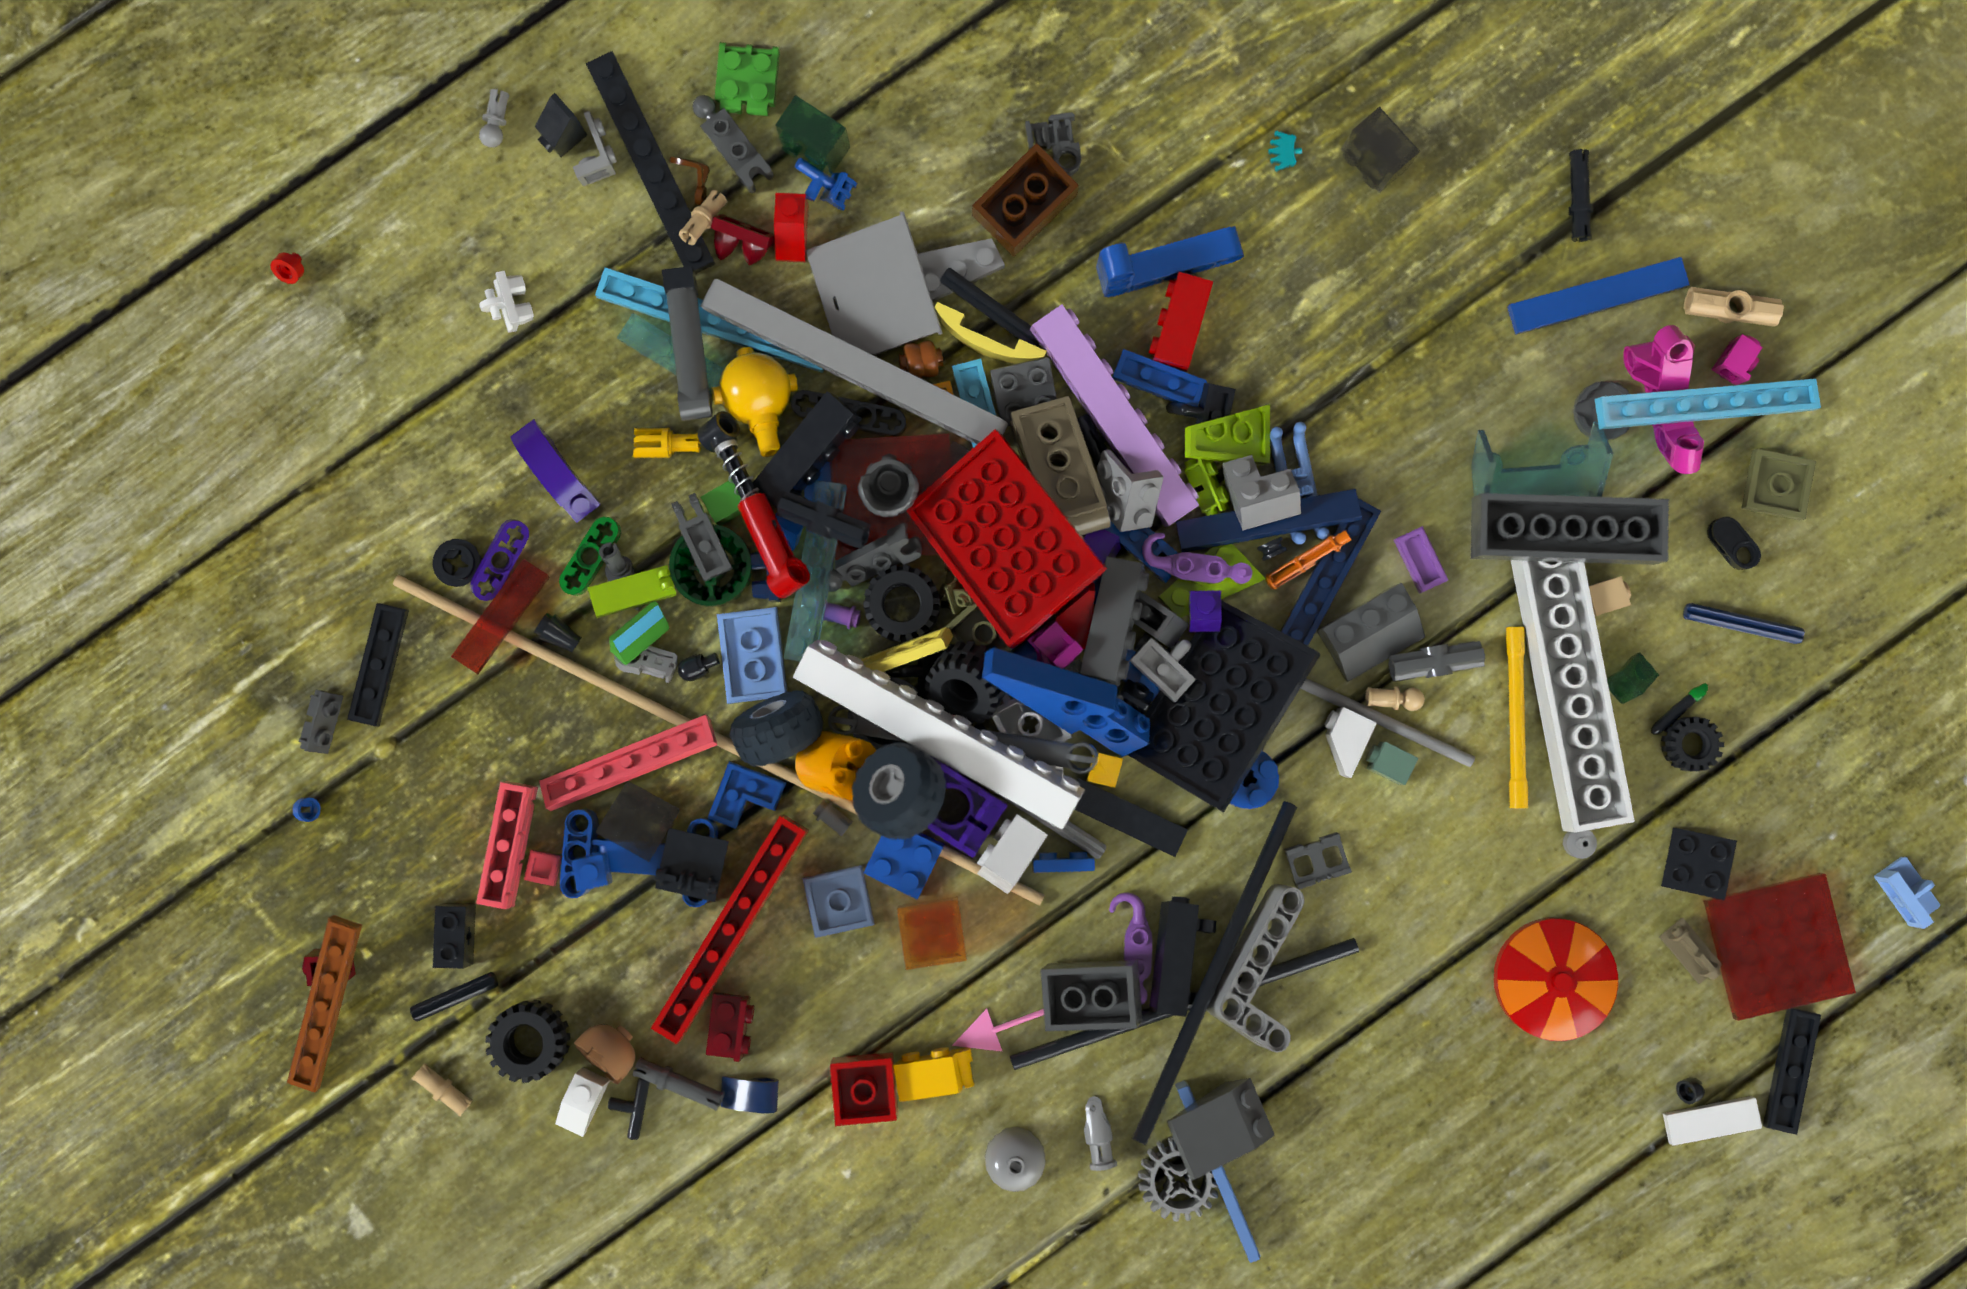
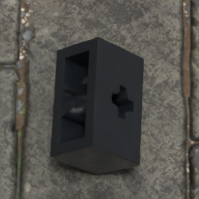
M443 903L435 906L432 968L464 969L473 965L476 904Z

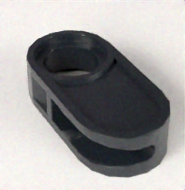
M1721 517L1709 524L1707 536L1710 542L1734 569H1750L1760 562L1761 551L1758 545L1734 518ZM1741 547L1747 548L1751 553L1750 561L1746 564L1741 563L1737 558V551Z

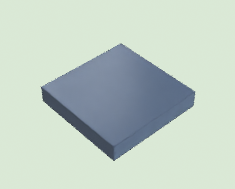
M863 865L802 878L815 938L875 925L863 873Z

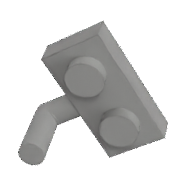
M1149 638L1129 660L1173 702H1176L1196 680L1178 663L1191 648V643L1185 639L1178 641L1173 650L1168 654L1153 638Z

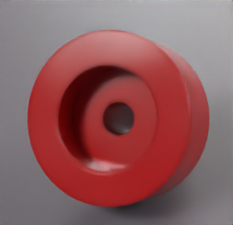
M279 253L270 264L273 274L287 284H295L304 274V267L301 263L302 258L297 253Z

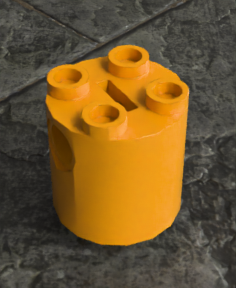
M822 731L821 736L813 744L797 753L795 769L799 780L805 787L839 798L853 800L852 789L853 782H855L857 777L856 774L868 756L875 753L876 749L865 740Z

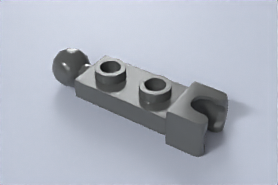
M707 95L696 97L692 105L693 112L697 117L707 120L700 125L702 130L739 177L750 193H755L756 188L752 181L755 174H763L767 180H772L774 178L772 169L757 152L725 108L716 113V104L711 97Z
M901 523L887 530V535L863 546L862 549L859 548L836 560L835 569H826L821 573L819 578L820 585L824 590L834 592L841 588L844 580L853 587L879 574L883 569H889L890 566H895L901 562L905 565L921 556V541L919 537L908 539V526L906 523Z

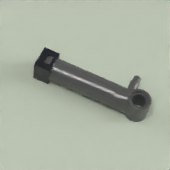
M692 266L663 269V285L667 295L680 416L682 421L713 417V407L706 371L697 299L696 274Z

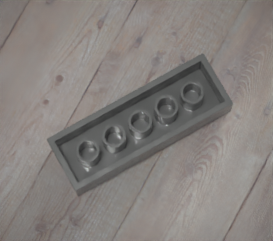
M1481 493L1472 498L1471 559L1642 565L1664 563L1668 561L1669 499Z

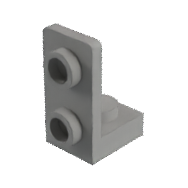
M590 111L584 112V116L600 156L586 157L578 165L573 166L576 177L583 187L616 174L613 163H616L617 159L610 145L605 146L602 136H605L606 132L600 118L594 119Z

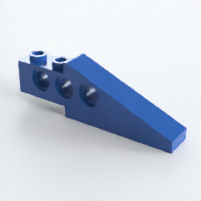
M992 648L985 652L983 678L1066 732L1073 734L1081 730L1121 757L1149 744L1150 719L1117 697L1116 685L997 648Z

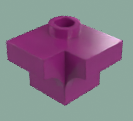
M1050 619L1027 639L1036 651V661L1062 669L1068 666L1083 651L1082 647L1056 621Z

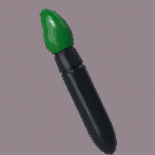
M1704 683L1691 689L1688 695L1654 723L1651 733L1653 735L1662 733L1695 702L1703 699L1708 691V684Z

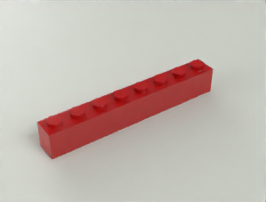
M784 814L779 816L650 1029L675 1044H678L683 1039L809 832V829Z

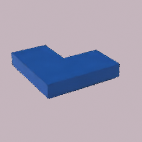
M729 761L708 819L736 829L747 801L776 811L787 782Z

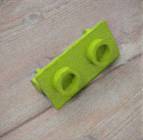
M1191 459L1184 462L1186 467L1184 472L1192 487L1196 488L1202 485L1204 490L1197 493L1199 498L1196 499L1202 514L1205 513L1206 516L1218 514L1216 508H1219V511L1229 510V494L1223 485H1219L1216 477L1218 469L1214 460L1198 459L1199 462L1197 463L1196 459Z

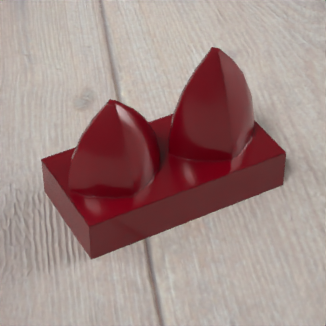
M723 214L713 217L710 228L715 230L714 248L720 261L727 258L735 250L740 240H743V255L750 266L760 261L765 256L768 248L774 246V233Z

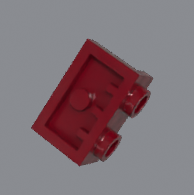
M724 993L713 994L706 1055L734 1058L735 1062H740L744 1054H749L751 1036L746 1035L747 1023L752 1024L755 1006L750 1005V996Z

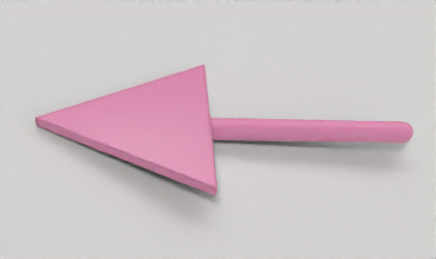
M986 1008L952 1046L1002 1051L996 1033L1043 1016L1044 1009L994 1027Z

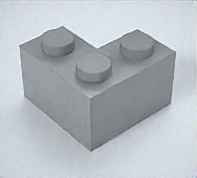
M1252 455L1223 463L1225 488L1229 494L1242 531L1301 514L1300 490L1291 469L1261 477Z

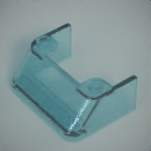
M1593 421L1588 445L1570 447L1562 454L1558 465L1502 469L1503 462L1501 457L1497 453L1492 452L1485 431L1478 430L1471 464L1474 497L1481 493L1602 497L1614 453L1604 430L1599 429L1598 421Z

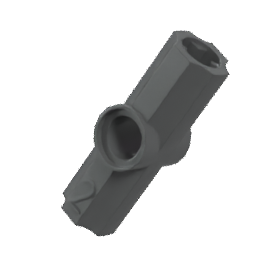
M1473 641L1452 646L1444 644L1420 648L1421 651L1389 656L1388 663L1393 681H1402L1422 676L1430 678L1453 674V671L1484 667L1485 653L1481 642Z

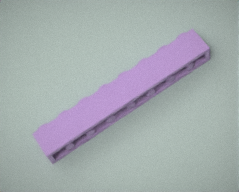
M1060 305L1032 324L1030 330L1042 348L1047 351L1046 354L1127 470L1131 474L1158 470L1164 476L1155 513L1165 527L1170 526L1199 506L1196 501L1199 498L1198 494L1190 483L1184 484L1179 476L1182 473L1181 469L1174 459H1167L1162 451L1165 447L1160 438L1155 433L1150 434L1145 426L1148 422L1143 413L1138 408L1133 409L1128 401L1131 397L1126 388L1121 383L1117 385L1111 377L1114 372L1109 363L1104 358L1100 360L1094 352L1096 345L1087 333L1085 335L1081 333L1077 327L1079 320L1070 308L1066 310L1063 305Z

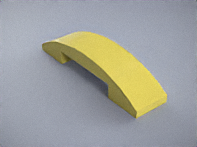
M939 302L935 305L937 317L943 326L961 343L984 356L1013 364L1046 357L1047 351L1021 339L1018 340L1015 349H1012L963 327L965 321L963 313Z

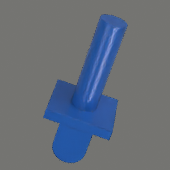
M799 158L795 168L812 179L805 192L807 199L814 202L823 186L825 189L820 200L827 201L839 210H844L846 207L844 202L846 199H850V191L852 188H856L857 183L848 177L846 172L833 173L829 177L803 158Z

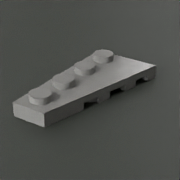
M992 238L918 253L933 302L953 293V291L940 282V278L948 268H952L971 283L1005 268V264Z

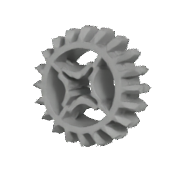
M1171 1136L1168 1137L1169 1146L1164 1147L1163 1143L1158 1141L1156 1144L1160 1151L1156 1153L1151 1148L1147 1150L1152 1160H1141V1165L1148 1170L1138 1171V1177L1145 1180L1139 1183L1138 1186L1140 1191H1147L1143 1195V1200L1145 1202L1153 1201L1150 1206L1153 1212L1158 1211L1162 1207V1218L1166 1219L1170 1212H1172L1173 1220L1178 1222L1180 1213H1184L1186 1221H1190V1212L1194 1210L1198 1217L1203 1215L1200 1206L1204 1205L1206 1208L1211 1209L1212 1205L1207 1198H1218L1217 1191L1211 1188L1218 1187L1211 1171L1204 1175L1200 1189H1197L1190 1179L1184 1162L1173 1164L1167 1160L1174 1156H1181ZM1159 1167L1167 1175V1180L1163 1184L1164 1189L1160 1193L1155 1188V1176ZM1171 1172L1180 1177L1184 1176L1188 1186L1184 1182H1175ZM1180 1193H1185L1191 1197L1184 1201L1169 1200V1198L1173 1199Z

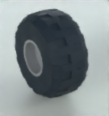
M795 690L768 698L744 711L734 719L731 725L730 737L741 760L754 767L766 766L789 758L813 744L822 734L824 720L813 697L804 691Z
M899 742L879 748L875 753L868 756L865 763L859 768L856 780L853 782L852 803L858 819L873 832L889 839H908L916 834H920L936 819L940 808L943 806L946 780L944 779V772L941 766L928 753L909 743Z

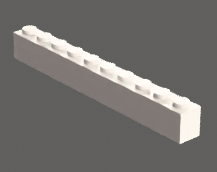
M816 640L807 646L793 678L911 745L922 749L934 758L1058 828H1064L1085 789L1079 787L1080 784L1075 779L1068 776L1062 777L1054 773L1048 764L1042 761L1035 762L1026 757L1025 753L1018 747L1006 746L997 741L998 738L993 733L974 728L966 718L949 714L944 711L941 704L933 700H924L917 696V692L906 685L899 686L892 682L886 673L867 668L863 665L862 660L852 655L846 656L837 651V647L828 641Z

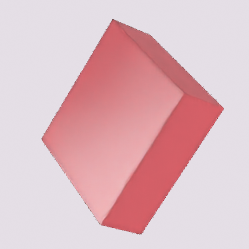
M530 850L524 880L556 886L562 856Z

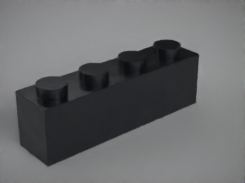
M827 391L752 482L755 489L759 488L758 492L764 493L768 501L776 508L786 491L802 496L801 493L807 485L810 486L817 481L821 474L820 470L826 462H831L838 455L839 447L844 440L851 438L859 428L858 423L863 418L838 396Z

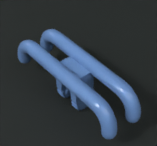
M1297 422L1293 428V440L1299 468L1291 471L1300 490V498L1318 496L1306 445V425L1303 422ZM1274 427L1270 432V447L1276 473L1287 470L1282 446L1283 431L1280 427ZM1326 527L1313 529L1319 539L1325 540L1330 535ZM1302 531L1290 533L1294 543L1301 545L1306 541V536Z

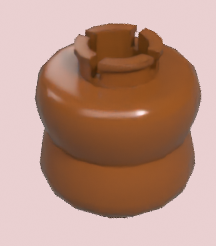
M930 340L919 344H906L903 347V354H898L900 369L918 378L935 377L938 375V366L943 367L940 347L935 349L933 342Z

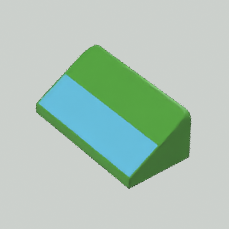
M656 601L651 602L609 637L610 652L623 664H629L669 630V624Z

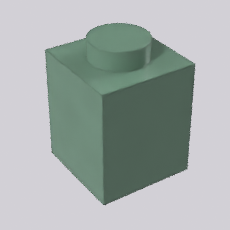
M1379 742L1378 745L1372 746L1367 755L1366 761L1369 764L1366 769L1398 785H1406L1419 758L1387 742Z

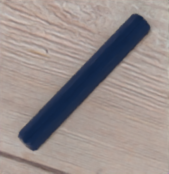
M1694 603L1686 604L1683 612V617L1687 620L1793 644L1802 643L1805 633L1804 629Z

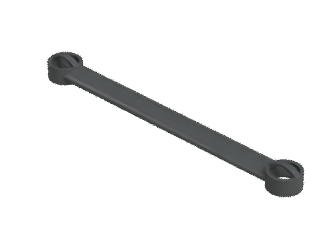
M842 705L833 708L829 714L828 724L834 733L842 735L858 734L906 742L851 710L849 711L853 714L854 719L836 717L838 711L843 709L849 710ZM836 723L853 725V727L848 731H844ZM989 731L998 738L997 741L1006 746L1018 747L1025 753L1026 757L1035 762L1042 761L1048 765L1070 768L1078 774H1084L1093 770L1099 760L1096 748L1087 742L1071 744ZM1084 746L1091 750L1093 757L1075 755L1072 752L1075 748ZM1072 761L1092 763V765L1081 769L1073 764Z

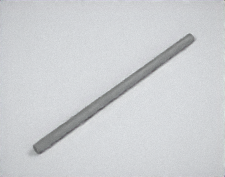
M1306 678L1300 688L1332 704L1376 722L1377 725L1465 766L1471 767L1474 763L1475 756Z

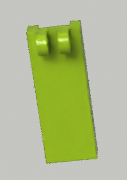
M668 565L587 588L596 618L676 596Z

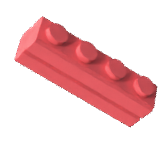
M509 781L500 782L476 904L501 909L515 906L523 866L521 860L525 856L535 806L533 800H536L538 787Z

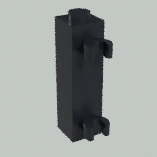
M1172 896L1171 901L1161 902L1149 1012L1187 1017L1188 1005L1192 1006L1197 993L1190 992L1196 932L1215 933L1217 921L1199 919V905L1189 904V898Z

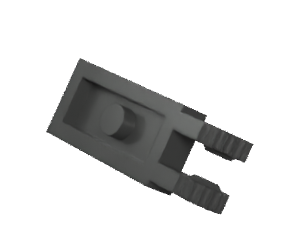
M693 493L689 495V502L695 510L697 517L687 521L682 505L678 501L671 505L680 523L678 525L703 580L706 582L732 570L733 567L708 514L704 512L697 495Z

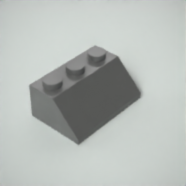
M1402 583L1390 587L1317 630L1346 682L1387 660L1389 656L1395 655L1425 638L1418 610Z

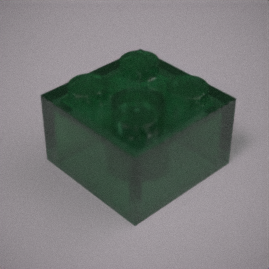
M796 95L775 124L779 135L778 138L783 145L782 149L794 158H797L799 155L829 176H832L850 149L846 127Z

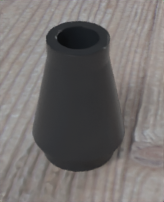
M548 612L534 631V633L540 636V640L562 647L570 652L574 651L582 639L556 614L553 616Z

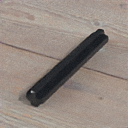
M948 268L940 278V282L1016 338L1034 346H1039L1040 343L1031 332V326L952 268Z

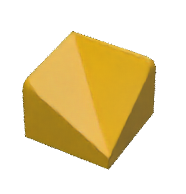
M1098 752V763L1093 770L1087 772L1086 781L1115 788L1123 758Z

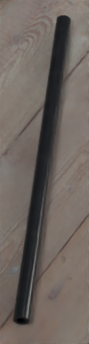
M1286 801L1282 803L1132 1139L1145 1146L1297 810V806Z
M1352 938L1270 966L1259 987L1359 953L1357 942ZM1242 976L1238 978V984L1242 981ZM1149 1008L1142 1010L1143 1022L1138 1028L1172 1017V1015L1151 1013ZM1134 1029L1083 1030L1010 1055L1011 1063L1014 1070Z

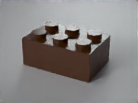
M1036 143L972 205V216L1015 257L1077 197L1079 185Z

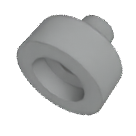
M1590 830L1575 833L1567 832L1563 838V847L1570 856L1584 859L1590 857L1595 852L1597 840Z

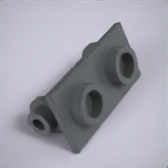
M316 689L314 695L311 694L310 696L311 700L307 715L312 716L313 720L312 722H304L298 742H301L300 748L304 749V751L328 754L343 695Z

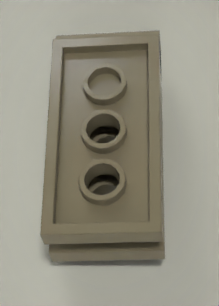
M1066 396L1011 412L1012 421H1010V428L1021 460L1080 535L1109 528L1110 518L1107 504L1070 397ZM1044 436H1050V437H1052V438H1054V439L1048 440V439H1045V438H1043V437H1044ZM1060 463L1063 467H1055L1052 464Z

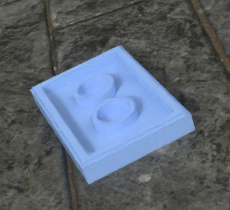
M772 607L717 614L727 704L766 700L788 692L778 608Z

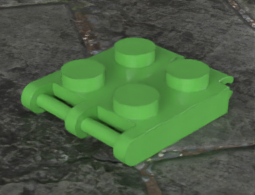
M720 42L715 87V101L720 103V110L725 108L728 113L742 114V106L747 105V115L768 116L769 107H775L779 47L773 46V49L753 48V45L746 44V47H734Z

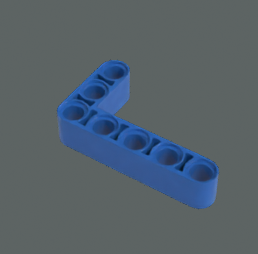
M1232 226L1129 255L1126 243L1115 244L1100 251L1096 270L1104 297L1108 298L1163 283L1170 279H1176L1178 272L1191 275L1240 260L1244 257L1236 227Z

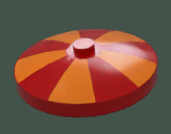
M1543 918L1523 925L1505 941L1495 962L1494 988L1502 1010L1520 1029L1544 1040L1568 1041L1590 1033L1606 1019L1617 997L1618 970L1609 947L1593 930L1568 919Z

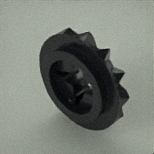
M451 539L442 543L434 553L433 570L437 578L444 584L453 587H464L471 582L481 563L482 557L476 547L470 542L462 539ZM459 555H462L461 560L468 564V567H459L457 572H455V566L447 562V559H457Z

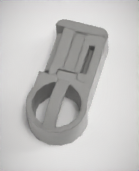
M649 646L641 653L639 660L633 659L627 665L623 664L614 655V661L619 670L640 675L642 671L644 674L661 679L665 678L666 683L671 682L678 663L675 653Z

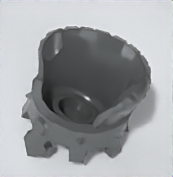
M889 453L882 456L881 461L874 464L871 463L866 468V474L861 476L858 485V493L864 506L870 512L881 517H895L899 513H904L913 505L917 492H919V483L917 477L911 471L912 467L908 463L898 461L897 456Z

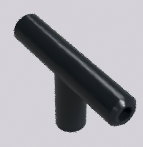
M638 1078L634 1101L611 1097L607 1106L609 1110L631 1113L627 1134L630 1140L639 1139L650 1082Z

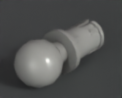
M498 89L490 90L487 112L482 116V119L488 123L479 132L480 141L489 148H495L501 144L503 133L499 126H505L507 122L504 117L510 95L501 90L499 97V94H497Z

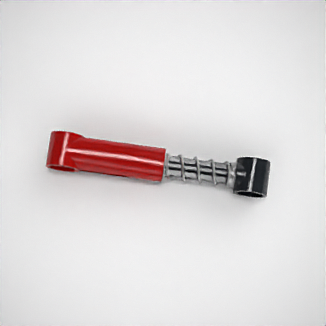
M720 411L699 428V441L707 450L716 453L718 458L723 459V469L730 474L728 481L734 483V493L741 497L737 507L769 572L767 576L768 587L775 596L786 599L809 582V570L801 560L795 557L764 493H757L759 488L755 489L751 481L753 476L749 477L746 470L748 465L743 464L740 458L742 452L737 451V436L740 434L737 420L731 414Z

